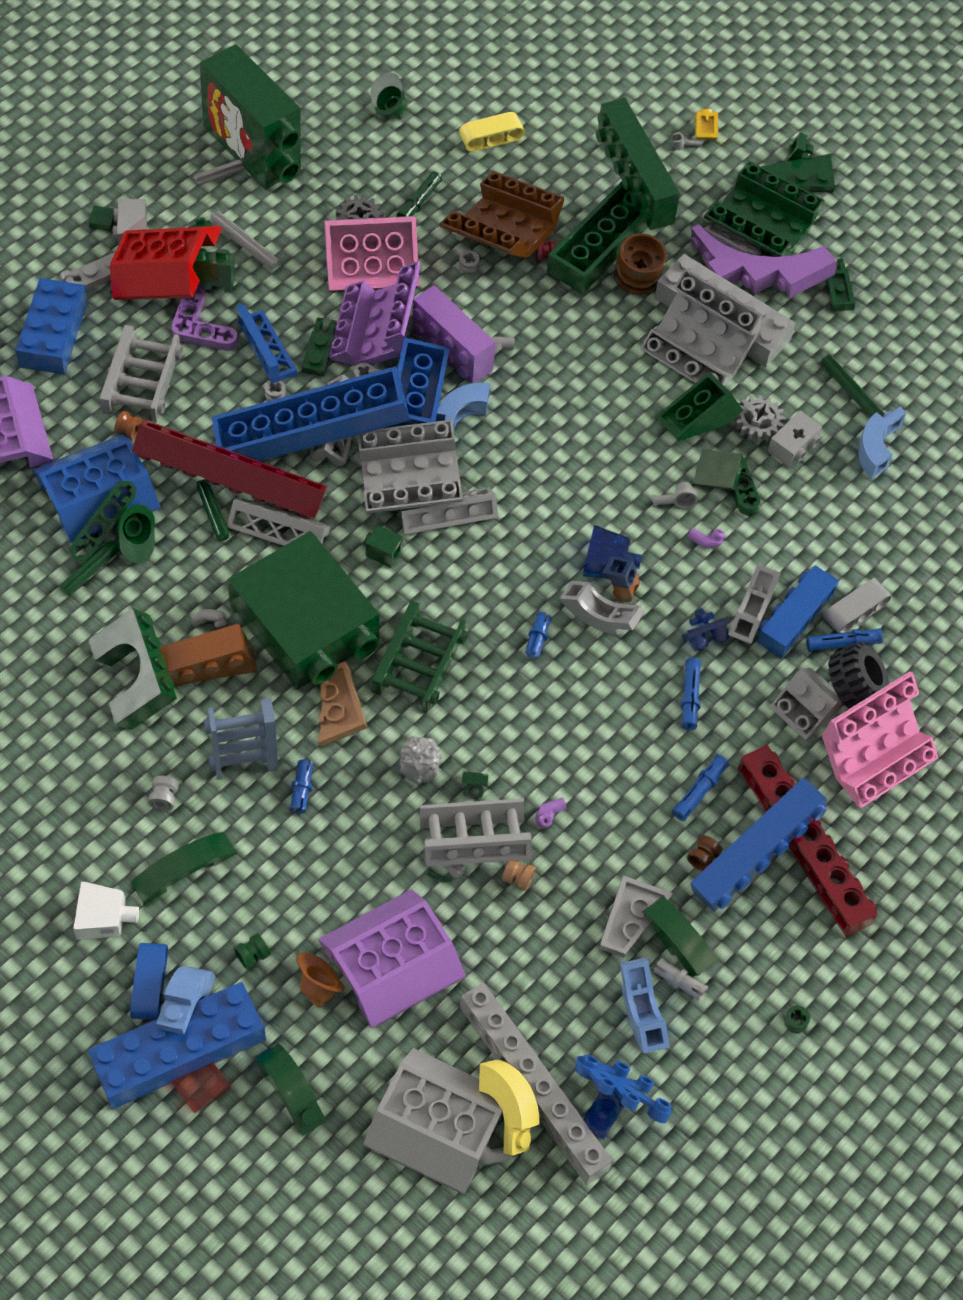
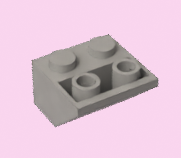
M810 667L799 669L770 705V708L800 736L808 740L836 715L844 703L841 702L834 688Z

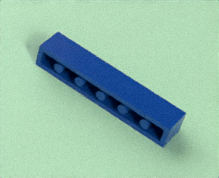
M802 778L690 883L692 891L713 912L718 908H725L731 902V896L738 890L743 891L750 884V878L757 872L760 874L765 871L770 865L769 861L776 854L778 856L783 854L789 847L788 843L794 837H801L808 829L807 825L812 820L817 821L826 813V797L809 781Z

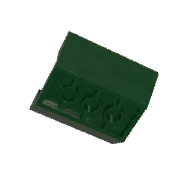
M748 161L738 173L736 185L721 204L715 201L704 215V218L777 257L791 256L809 233L825 200Z

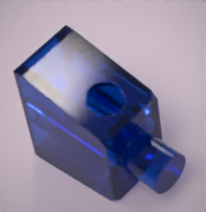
M594 525L583 576L604 578L602 572L611 556L633 560L636 569H639L642 555L628 552L631 541L629 537Z

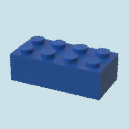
M39 278L15 350L19 368L65 375L88 303L85 285Z
M404 338L397 371L402 382L410 421L385 428L436 421L450 350L449 347Z

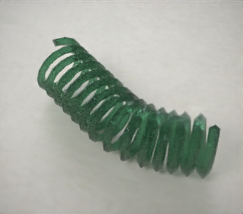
M430 868L427 869L429 870L427 875L433 879L435 878L436 881L440 882L441 879L443 883L452 882L450 875L443 876Z

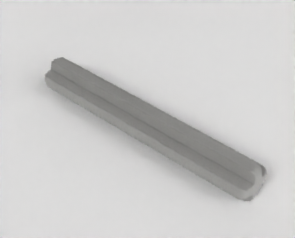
M236 160L195 174L194 180L197 185H203L243 171L245 168L240 160Z
M215 211L211 214L210 221L214 225L220 226L224 233L267 268L273 269L278 265V258L220 211Z

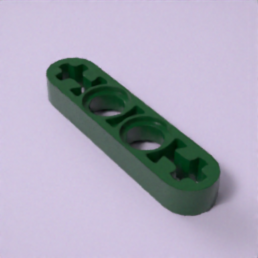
M121 480L112 487L70 543L68 552L72 559L86 561L91 557L135 498L136 487L132 482ZM128 485L130 495L123 496L119 500L124 503L121 507L118 502L111 500V497L118 498L121 494L119 487H126ZM107 504H113L116 507V514L112 518H107L103 513V509ZM94 523L99 524L102 529L100 536L96 538L91 537L88 532L89 527ZM84 534L94 544L91 546L90 543H87L84 547L86 554L76 556L77 550L74 548L76 545L82 546L86 541L81 539Z

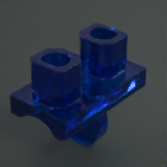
M702 608L696 609L695 618L689 619V623L691 626L698 624L699 627L690 629L687 633L682 634L683 641H689L695 652L709 646L705 634L711 633L715 644L727 641L730 638L727 625L731 623L728 616L709 623L708 620L714 619L713 612L705 613Z
M615 1091L611 1095L598 1093L583 1119L593 1134L597 1133L599 1138L605 1139L624 1107L621 1099Z

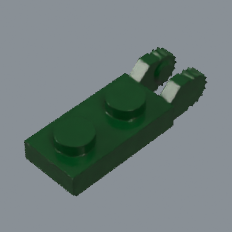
M838 258L835 275L825 280L831 310H854L855 300L848 269L845 267L844 259Z
M317 317L301 367L302 372L325 376L337 325L336 320H331L328 334L320 333L323 327V318Z

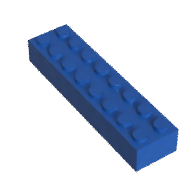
M396 366L212 417L216 446L257 461H263L410 421L402 382Z

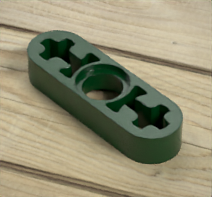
M742 457V468L738 481L746 482L748 487L739 488L735 486L731 492L739 512L746 516H752L758 512L760 497L746 461ZM746 495H748V497H747L748 502H749L750 504H753V506H749L748 503H745V501H746Z

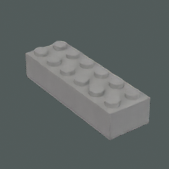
M683 254L658 280L655 299L670 307L678 292L674 287L684 269L687 268L763 314L758 336L746 356L766 368L790 342L796 323Z

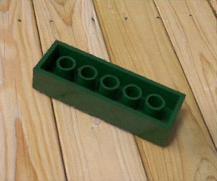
M626 98L601 104L600 114H598V130H596L597 141L602 143L606 157L612 161L615 173L619 174L624 189L628 190L631 195L632 204L637 206L643 223L646 222L650 231L675 224L680 192Z
M622 181L548 255L547 272L581 294H584L618 259L621 244L626 238L634 234H641L648 228L646 222L643 223L637 206L632 204L631 195L628 190L624 189Z

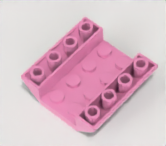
M909 671L831 720L822 735L836 780L859 808L864 807L938 759L933 738L919 732L910 700L919 695L913 672Z

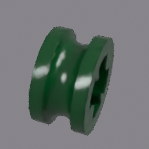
M802 1006L791 1007L784 1018L786 1028L793 1033L805 1031L810 1023V1013ZM795 1014L799 1015V1019L802 1020L800 1025H797L795 1020L791 1019Z

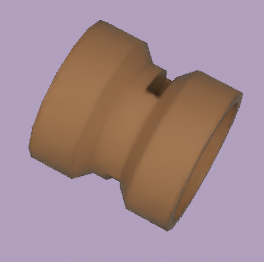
M520 860L509 861L504 870L502 881L509 884L515 883L518 888L527 891L534 877L536 867L530 864L523 865Z

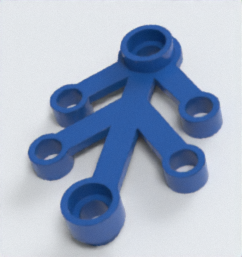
M588 1054L576 1058L575 1071L580 1076L593 1080L601 1093L611 1095L615 1091L621 1099L622 1105L626 1108L636 1110L639 1102L649 1107L647 1114L651 1119L662 1124L668 1121L672 1113L671 1104L662 1098H657L654 1101L638 1091L650 1093L654 1082L649 1077L640 1075L638 1080L627 1079L630 1067L621 1061H616L614 1066L600 1064L595 1057Z

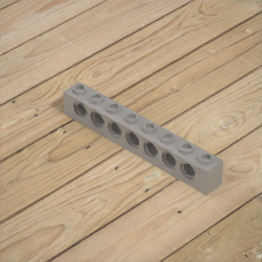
M483 982L462 995L460 1009L496 1060L498 1059L512 1065L527 1080L535 1095L539 1110V1120L585 1185H589L608 1172L612 1159L486 984Z

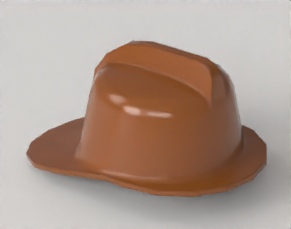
M302 952L297 955L296 961L302 971L300 990L316 1007L321 1008L325 1002L331 1001L337 992L344 991L345 986L339 980L330 964L324 959L311 953Z

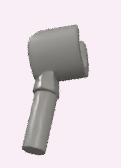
M678 132L672 135L673 147L676 150H681L684 146L702 147V141L684 139V135Z

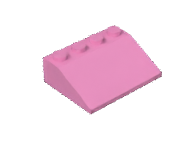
M415 216L324 220L329 291L345 290L346 286L365 280L372 288H385L394 285L397 282L400 267L418 261ZM419 275L416 286H419Z

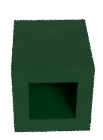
M377 525L372 533L369 532L365 537L366 557L392 568L403 550V536Z

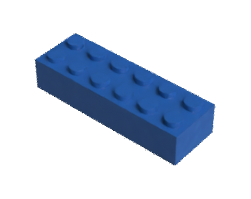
M239 982L197 1001L184 1035L158 1029L156 1025L158 1019L90 1048L88 1053L113 1110L266 1041L265 1027L243 982Z

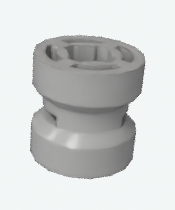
M168 776L154 777L152 782L153 792L149 795L148 804L157 810H172L175 804L173 796L178 791L179 782Z

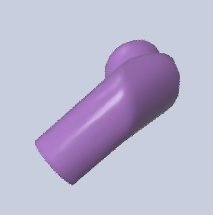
M693 528L687 538L703 548L718 547L724 542L725 534L722 530L715 529L712 534L704 535Z
M559 798L540 805L535 818L540 828L549 827L552 824L554 814L567 809L564 799Z

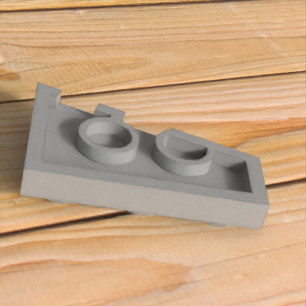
M623 875L599 949L624 958L650 925L642 911L662 896L669 901L673 893Z

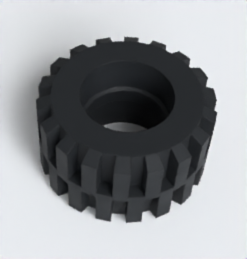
M860 642L830 656L828 671L832 686L841 702L848 709L889 684L888 674L882 660L868 644Z

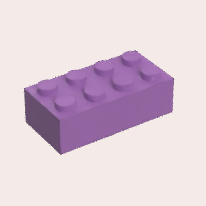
M435 285L413 299L412 329L414 333L421 336L427 343L449 347L447 364H451L463 379H467L470 383H476L493 371L496 342Z

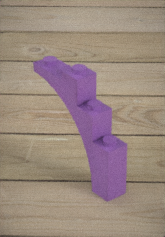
M699 224L691 228V246L694 250L700 252L703 261L708 265V269L732 284L742 280L743 285L746 288H750L754 295L777 283L780 291L785 292L791 298L835 275L836 260L825 246L793 256H756L737 251L722 244L709 235Z

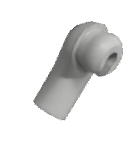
M492 337L496 342L495 354L501 349H514L515 338Z
M206 609L190 615L194 627L214 621V626L221 628L228 623L225 618L226 614L223 611Z
M486 1146L479 1163L481 1165H490L508 1161V1154L503 1153L504 1147L491 1150Z

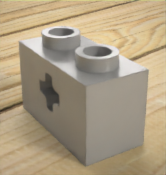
M799 411L771 438L768 452L790 468L796 461L800 462L805 457L810 447L815 448L821 440L819 435L822 426L802 411Z

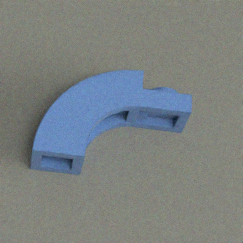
M471 383L450 392L438 407L436 422L452 420L454 430L456 424L464 417L470 415L486 416L491 383Z
M901 407L893 412L888 411L883 417L876 412L865 425L858 447V456L863 470L870 479H873L889 466L893 454L886 448L883 439L902 426L906 412Z
M641 958L620 963L623 981L621 989L633 1034L641 1051L648 1053L669 1048L666 1021L662 1018L655 1000L648 959Z
M189 966L179 967L173 974L164 992L165 1002L156 1023L157 1028L184 1035L197 1001L210 995L216 979L214 973Z

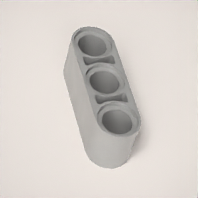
M873 578L832 605L824 613L823 618L837 633H846L882 609L891 600L892 595Z

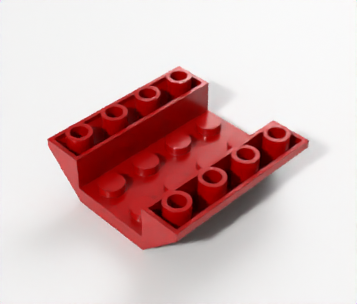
M220 226L125 230L110 262L112 298L114 300L192 298L200 281L192 266L202 246H215L222 228Z

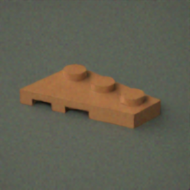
M346 662L337 664L336 673L329 680L321 684L320 698L322 700L321 713H319V723L321 725L320 734H318V744L321 747L368 728Z

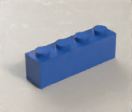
M816 565L809 572L804 571L798 580L799 585L796 588L791 587L785 596V602L783 604L778 603L771 613L772 617L770 620L765 619L758 628L757 632L760 634L757 643L781 659L827 604L837 589L839 580Z

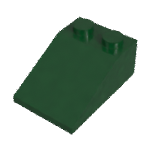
M709 371L655 417L677 441H681L726 426L744 410L732 393Z

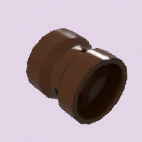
M702 835L696 843L697 847L692 849L687 855L688 862L702 872L713 862V859L719 857L723 850L722 846L715 839L706 835Z

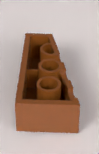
M239 624L160 647L162 655L168 664L169 676L175 686L258 672L253 646Z

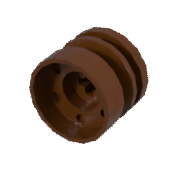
M642 233L631 235L624 240L620 247L614 272L616 283L623 290L630 294L643 295L657 288V283L662 276L667 257L665 246L661 241L651 235Z

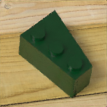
M200 248L192 266L200 280L199 284H204V289L212 290V286L224 287V292L231 293L235 281V253H230L226 249L207 252L206 249Z

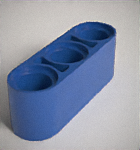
M139 944L130 1005L131 1019L156 1020L159 1018L168 959L167 944Z

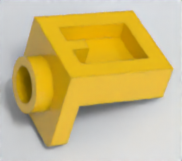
M711 109L697 111L694 116L695 139L717 140L718 112H712Z

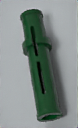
M432 171L416 192L406 199L405 205L396 214V217H408L418 213L422 209V204L437 185L441 183L442 176L438 172Z

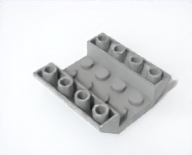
M685 268L674 287L678 291L659 327L650 330L640 349L694 383L710 371L726 386L737 373L757 338L763 314Z
M452 420L381 428L358 434L366 514L463 502Z
M413 1048L401 1062L382 1098L363 1146L465 1195L477 1171L478 1162L498 1121H501L503 1117V1110L492 1096L479 1092L478 1078Z

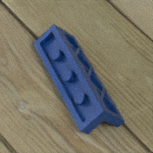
M245 304L236 306L238 324L271 384L298 375L295 365L264 311L260 310L250 314ZM261 319V326L258 327L254 321ZM262 334L271 336L269 342L264 340ZM271 350L279 351L280 353L277 357H274ZM279 365L287 366L289 369L279 372Z

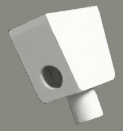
M81 882L74 923V933L77 940L118 937L121 935L123 922L138 923L139 907L125 906L124 892L88 882Z

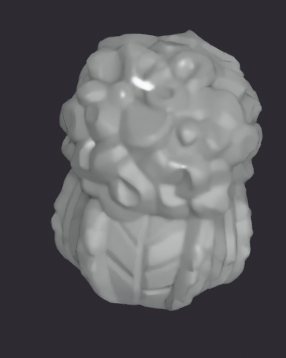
M412 736L402 745L400 750V772L406 779L417 785L429 783L438 775L437 771L442 753H440L433 738Z

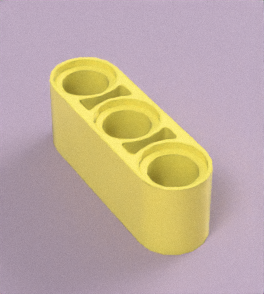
M514 112L467 122L459 128V135L466 149L470 152L517 141L525 133L517 114Z

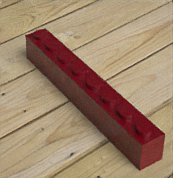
M144 420L139 425L131 451L137 453V456L141 459L156 460L165 468H178L183 470V473L187 476H200L212 485L218 486L221 484L229 487V490L234 493L252 495V499L256 501L274 503L276 508L285 511L288 509L297 512V515L306 519L316 518L327 489L326 485L148 420Z

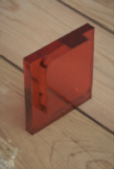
M214 1062L171 1081L193 1113H196L231 1088V1085Z

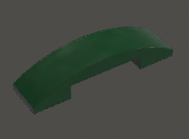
M224 831L211 834L164 856L131 881V885L142 903L146 904L166 893L168 886L211 863L213 866L218 865L236 855L237 851Z

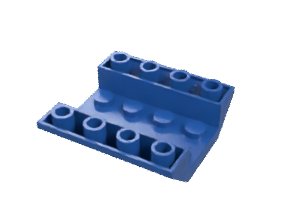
M119 435L32 469L41 489L46 490L56 509L61 527L69 543L73 541L118 481H130L136 487V496L128 507L141 504L147 506L152 512L161 509L148 472L137 456V453L131 452L133 445L129 438ZM120 486V496L118 498L112 496L111 500L118 502L119 505L122 507L124 503L120 502L119 500L123 496L130 495V493L128 492L129 486ZM107 504L103 509L104 515L107 518L114 517L116 507L113 504ZM94 523L89 527L88 532L90 536L101 533L102 529L99 524Z

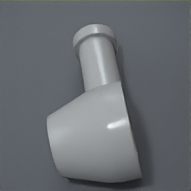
M681 482L677 485L674 494L652 495L653 507L674 503L680 509H689L697 504L698 497L690 483Z

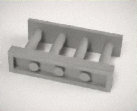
M124 325L99 398L102 413L111 414L114 405L123 404L150 409L152 422L157 423L159 415L163 414L165 410L164 399L177 359H181L183 354V345H180L178 334H174L171 345L140 340L135 336L134 326ZM143 349L165 353L168 356L165 363L133 358L131 353L132 350ZM135 367L162 372L159 382L126 376L125 371L126 368ZM127 385L156 392L153 400L121 395L119 389Z
M524 798L420 805V828H430L431 839L424 840L426 867L531 859V833H520L518 823L524 822ZM508 823L510 834L494 835L492 824ZM482 824L484 836L468 837L466 825ZM456 826L457 838L441 837L440 827Z

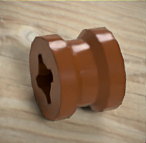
M123 411L116 420L114 431L119 435L125 434L129 439L135 440L139 425L143 422V419L138 416L132 417L130 413Z

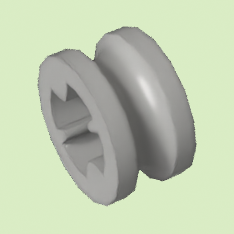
M471 250L462 252L459 257L460 269L465 273L477 271L479 268V255Z
M270 380L267 381L264 389L265 397L268 401L286 396V387L283 381L272 384Z

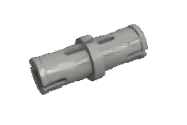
M664 958L659 960L657 963L658 968L655 967L653 971L655 974L671 982L675 989H682L696 998V1000L700 1001L705 995L703 992L707 991L708 986L689 976V972L685 969L681 971L665 961Z

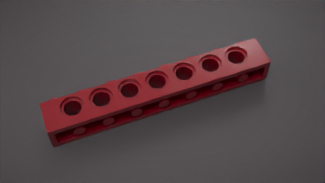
M768 745L741 756L738 769L765 812H767L781 799L776 794L785 795L794 787L793 778L790 773L785 772L781 766L779 756L776 752H772ZM763 774H770L773 778H767ZM820 819L817 821L812 820L807 825L808 829L799 838L794 837L788 843V848L845 937H848L873 925L878 915L877 908L874 902L864 894L859 879L851 874L846 859L838 854L831 836L825 834L821 827ZM803 836H809L814 841H808ZM817 857H823L827 862H821ZM831 878L838 879L841 884H835ZM845 900L852 901L855 906L848 905Z

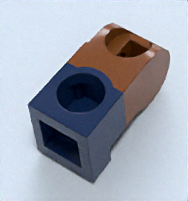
M611 556L602 572L604 579L611 580L614 588L612 591L614 597L623 602H631L633 593L640 585L634 561Z

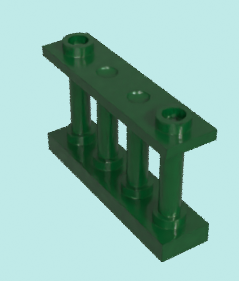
M411 600L372 678L371 692L381 696L385 687L396 688L422 698L423 712L428 713L430 706H435L440 695L438 689L459 645H464L468 636V631L465 630L466 620L461 619L457 629H453L422 617V614H420V603ZM414 627H422L452 638L448 648L444 649L413 637L411 632ZM404 647L416 648L440 657L442 661L438 669L403 657L402 651ZM401 666L433 678L427 690L393 677L392 671L394 667L398 668Z

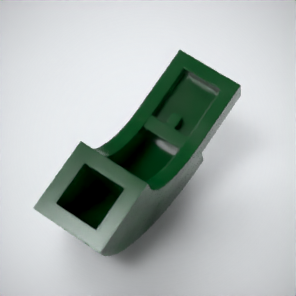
M277 1043L254 1057L266 1081L273 1086L302 1136L327 1122L316 1101L317 1097L311 1086L283 1046Z

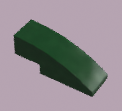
M664 896L642 911L670 954L677 956L691 977L699 976L718 961L700 934Z

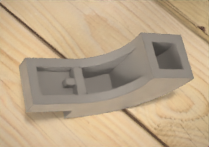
M757 564L745 597L728 633L729 636L750 644L753 642L781 572Z
M571 581L559 598L564 606L581 621L597 630L612 635H619L622 629L633 630L645 613L641 605L619 604L604 598L593 588L590 582Z

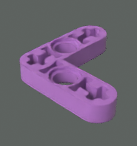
M198 284L195 293L198 294L195 295L194 302L192 298H181L172 323L173 337L174 334H178L180 342L224 351L233 350L238 345L237 332L233 328L198 321L205 302V289L201 284ZM192 309L195 312L192 315H184L183 311ZM183 323H185L186 329H184L183 332H180L183 328ZM207 331L211 335L207 338H202L199 336V333Z

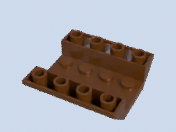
M492 171L480 183L482 198L465 215L452 210L439 223L440 227L505 253L528 258L554 232L564 203V197Z

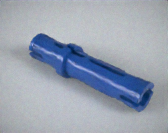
M880 628L864 631L853 629L852 632L807 636L806 638L808 652L846 648L860 642L868 645L882 644L883 642Z
M689 658L685 661L684 698L681 700L680 705L683 710L681 727L684 730L690 731L697 728V713L701 702L698 700L701 660L697 658Z
M716 755L710 765L705 770H701L697 781L672 810L673 815L677 819L686 821L690 813L696 808L711 787L713 788L717 785L719 777L729 766L726 758Z

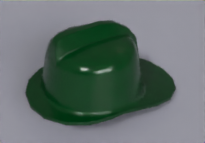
M384 73L376 78L370 90L374 109L380 116L401 120V115L407 108V98L402 82L398 75Z
M141 504L131 505L125 509L118 519L116 532L119 536L120 551L124 558L129 562L138 564L148 560L154 551L155 518L147 506Z

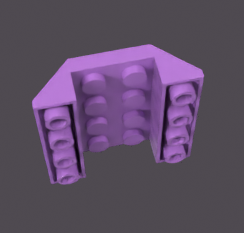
M419 261L400 267L397 282L394 285L375 291L365 280L346 286L329 354L331 360L354 366L359 363L374 365L400 356L421 266Z
M8 376L0 377V463L27 457L30 467H35L54 461L33 385Z
M413 890L401 894L318 939L331 963L336 961L356 994L358 1007L371 1029L466 978L451 939L426 900Z

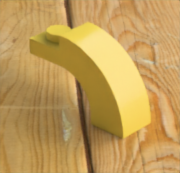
M497 1059L481 1063L479 1092L492 1096L503 1110V1153L516 1155L529 1151L531 1142L530 1127L539 1125V1110L529 1083L516 1068L504 1061Z

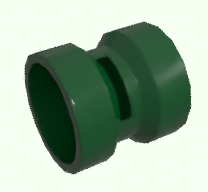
M258 933L249 937L248 942L239 943L233 947L237 958L246 970L255 966V962L259 959L264 960L271 956L268 946Z

